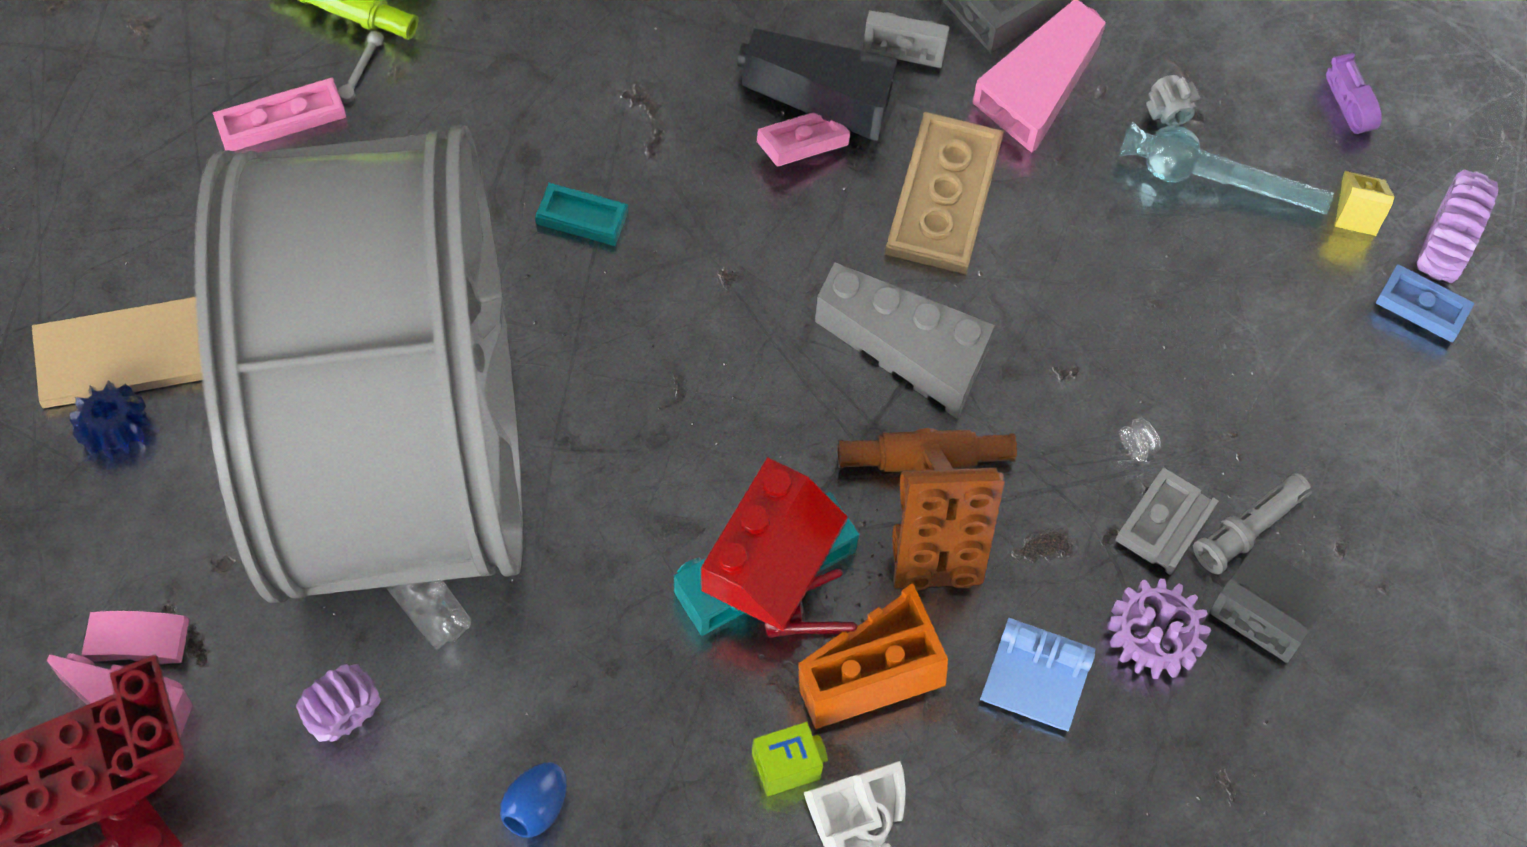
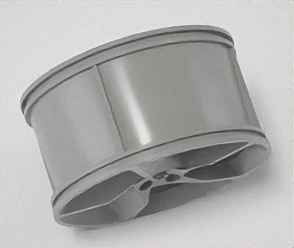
M466 125L452 126L449 130L448 138L444 131L433 130L423 135L266 152L247 150L235 153L225 150L213 153L203 172L196 217L195 287L201 369L211 440L229 522L242 562L257 592L267 602L278 603L286 602L290 597L300 598L309 595L465 577L492 576L496 573L497 566L503 576L518 575L521 569L523 553V509L510 350L497 253L486 190L477 151L468 127Z

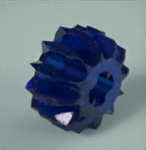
M108 380L101 391L89 385L90 396L88 398L75 397V405L78 410L69 413L70 422L74 427L73 435L76 441L81 443V445L84 444L87 451L93 456L103 450L105 456L112 459L116 449L119 448L130 454L131 446L129 443L131 441L144 442L142 429L148 427L150 421L145 412L146 404L143 398L135 395L132 388L127 384L116 389L114 383Z

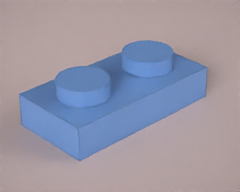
M1399 264L1396 265L1376 301V304L1452 343L1458 336L1475 304Z

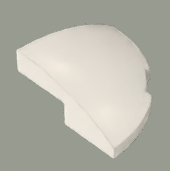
M901 761L804 792L810 813L824 847H891L885 841L890 833L893 822L902 821L905 808V780Z

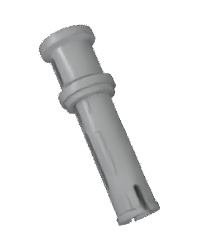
M1291 473L1282 483L1265 494L1238 517L1230 516L1222 520L1220 529L1207 539L1200 538L1194 543L1193 551L1200 564L1212 574H1222L1227 569L1229 561L1239 553H1248L1254 547L1255 538L1312 494V491L1309 490L1311 488L1309 482L1301 474Z

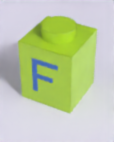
M807 722L753 739L752 755L767 797L821 779L823 763L828 761L827 753L821 736L819 734L812 736Z

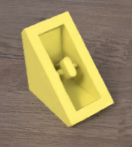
M1345 171L1342 179L1335 227L1376 236L1395 197L1386 180Z

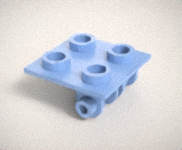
M1008 618L980 700L1068 732L1088 671L1094 660L1096 648Z

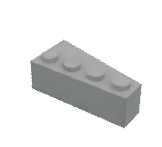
M834 262L817 297L816 323L857 351L864 350L879 361L878 365L891 374L896 372L912 383L915 391L927 399L931 396L946 407L945 411L956 419L959 418L989 351L995 328L994 324Z

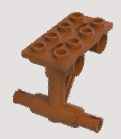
M923 428L914 432L882 433L877 436V440H838L837 455L839 469L844 467L878 466V469L883 470V472H901L900 500L902 523L894 524L892 532L895 565L893 581L895 588H906L911 583L914 584L916 590L940 586L968 588L984 583L1004 487L1003 474L998 473L996 468H973V466H977V462H1015L1017 442L1014 433H1009V435L976 436L975 431L971 432L970 429L939 431L934 428Z

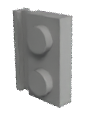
M1163 467L1119 531L1115 541L1152 564L1158 563L1166 568L1165 572L1171 575L1219 501L1215 498L1211 500L1202 495V490Z

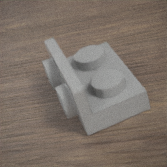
M869 10L863 51L942 68L949 36V26L937 24L930 20L921 21L897 16L889 12L881 13Z

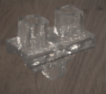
M443 580L387 587L388 591L425 639L437 650L447 641L455 642L470 628L471 623L469 620L471 617Z

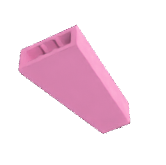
M1073 0L977 80L972 104L1033 153L1039 147L1097 51L1106 22L1094 9L1085 6L1079 0Z

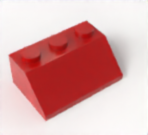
M767 457L701 566L702 592L784 631L845 526L848 516L808 476Z

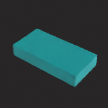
M548 183L535 215V222L540 226L616 246L629 209L626 203Z

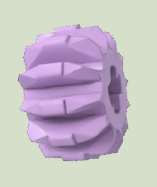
M344 664L335 671L328 670L323 677L315 679V683L303 691L302 697L296 704L300 718L303 721L302 723L319 742L336 741L344 734L349 735L353 729L362 726V723L367 718L373 716L375 708L378 707L381 701L374 681L358 664Z

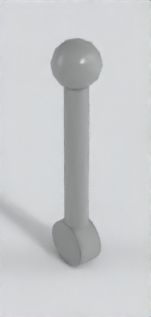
M372 31L368 34L367 40L369 43L347 85H343L338 89L342 102L349 103L355 99L354 88L374 49L383 43L384 38L381 32Z

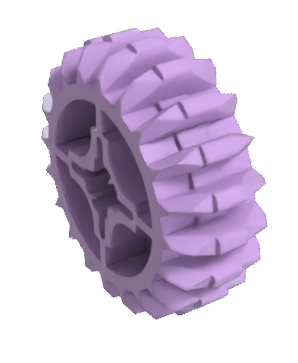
M1462 170L1457 173L1437 210L1418 256L1417 266L1419 271L1426 273L1430 278L1438 281L1443 280L1448 283H1453L1461 276L1491 216V211L1498 196L1497 182L1479 172L1473 173L1468 170Z

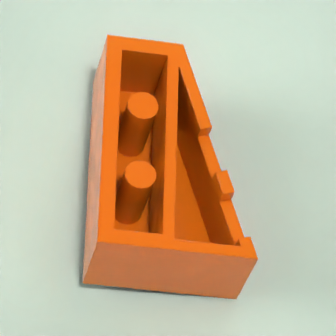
M911 583L904 588L901 596L883 609L877 607L870 612L868 619L857 626L855 631H850L849 633L843 631L799 663V691L815 729L946 686L948 657L914 584Z

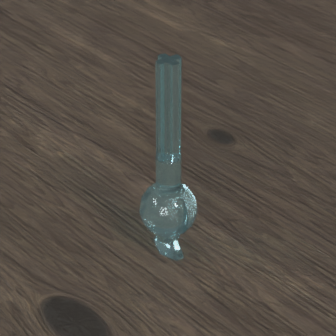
M1132 122L1125 131L1119 156L1138 155L1146 158L1147 169L1154 177L1163 182H1181L1189 178L1193 173L1323 214L1328 213L1334 197L1332 192L1200 150L1199 139L1192 131L1183 126H1166L1160 128L1153 136L1144 133Z

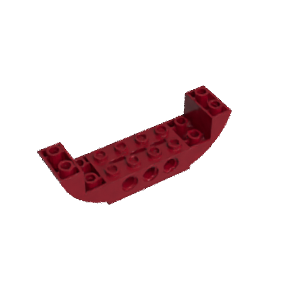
M152 655L109 673L114 690L113 695L0 741V847H36L139 804V800L167 782L180 768L184 759L183 747L157 655Z

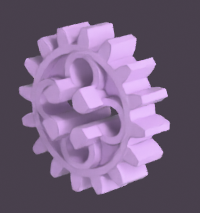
M1160 578L1156 588L1152 589L1146 580H1141L1137 592L1128 587L1122 595L1123 601L1116 600L1111 611L1115 616L1110 618L1107 629L1117 632L1113 635L1110 645L1111 647L1122 646L1124 648L1119 659L1122 663L1131 658L1136 661L1135 673L1139 674L1146 666L1151 668L1153 679H1158L1162 669H1167L1169 675L1174 678L1177 677L1181 670V665L1190 670L1197 661L1195 656L1201 657L1207 645L1203 640H1206L1210 634V627L1200 624L1204 622L1208 613L1206 610L1195 611L1193 606L1198 599L1195 594L1186 599L1181 596L1183 591L1182 584H1177L1173 591L1166 589L1165 579ZM1144 604H1152L1156 607L1158 612L1156 620L1154 622L1155 627L1151 628L1150 632L1145 638H1135L1131 634V630H1136L1135 634L1139 636L1145 635L1148 632L1156 615L1155 610L1153 608L1148 606L1146 609L1144 607ZM1172 619H1182L1183 621H1185L1187 626L1182 627L1183 623L1179 621L1171 623L1165 636L1162 639L1163 648L1169 651L1172 648L1174 652L1173 654H1167L1163 652L1160 648V641L1164 634L1162 630L1166 629L1167 625L1170 623Z

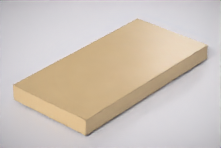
M924 112L887 241L885 255L967 274L1002 142L1003 130Z
M196 297L32 325L38 396L42 408L203 380Z

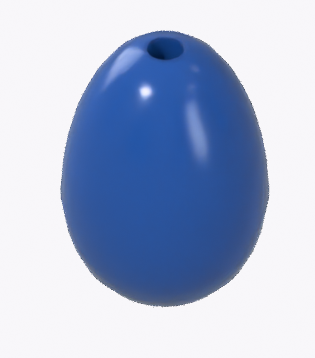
M545 762L531 767L516 778L506 790L501 801L500 816L503 824L510 831L524 838L538 836L546 831L556 820L566 797L567 778L564 770L555 763Z

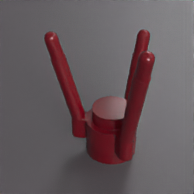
M837 568L816 576L807 591L841 577L843 574L842 570ZM802 601L784 631L765 623L768 638L794 634H841L843 631L849 633L850 631H855L857 626H859L855 622H805Z

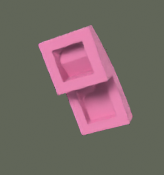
M90 612L81 656L93 662L126 659L138 662L152 655H157L159 664L182 663L190 619L183 615L158 612Z

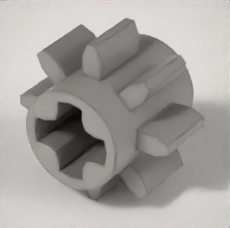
M1169 75L1159 79L1152 85L1151 92L1149 93L1151 100L1146 105L1153 120L1159 118L1162 124L1166 123L1168 126L1173 127L1186 123L1194 116L1195 109L1197 108L1194 102L1199 100L1200 96L1193 82L1186 83L1184 77L1179 78L1177 75Z

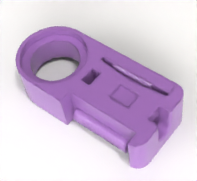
M1350 53L1333 57L1331 61L1332 67L1328 68L1326 72V79L1350 129L1355 134L1376 130L1380 127L1381 109L1371 86L1366 85L1354 61L1355 54Z

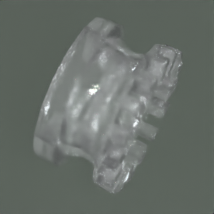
M1138 417L1134 419L1131 427L1124 426L1118 432L1120 434L1119 438L1122 439L1120 441L1121 444H1126L1124 447L1125 451L1130 449L1128 454L1133 456V459L1138 462L1146 460L1149 455L1148 452L1154 454L1161 449L1159 435L1154 427L1144 418Z

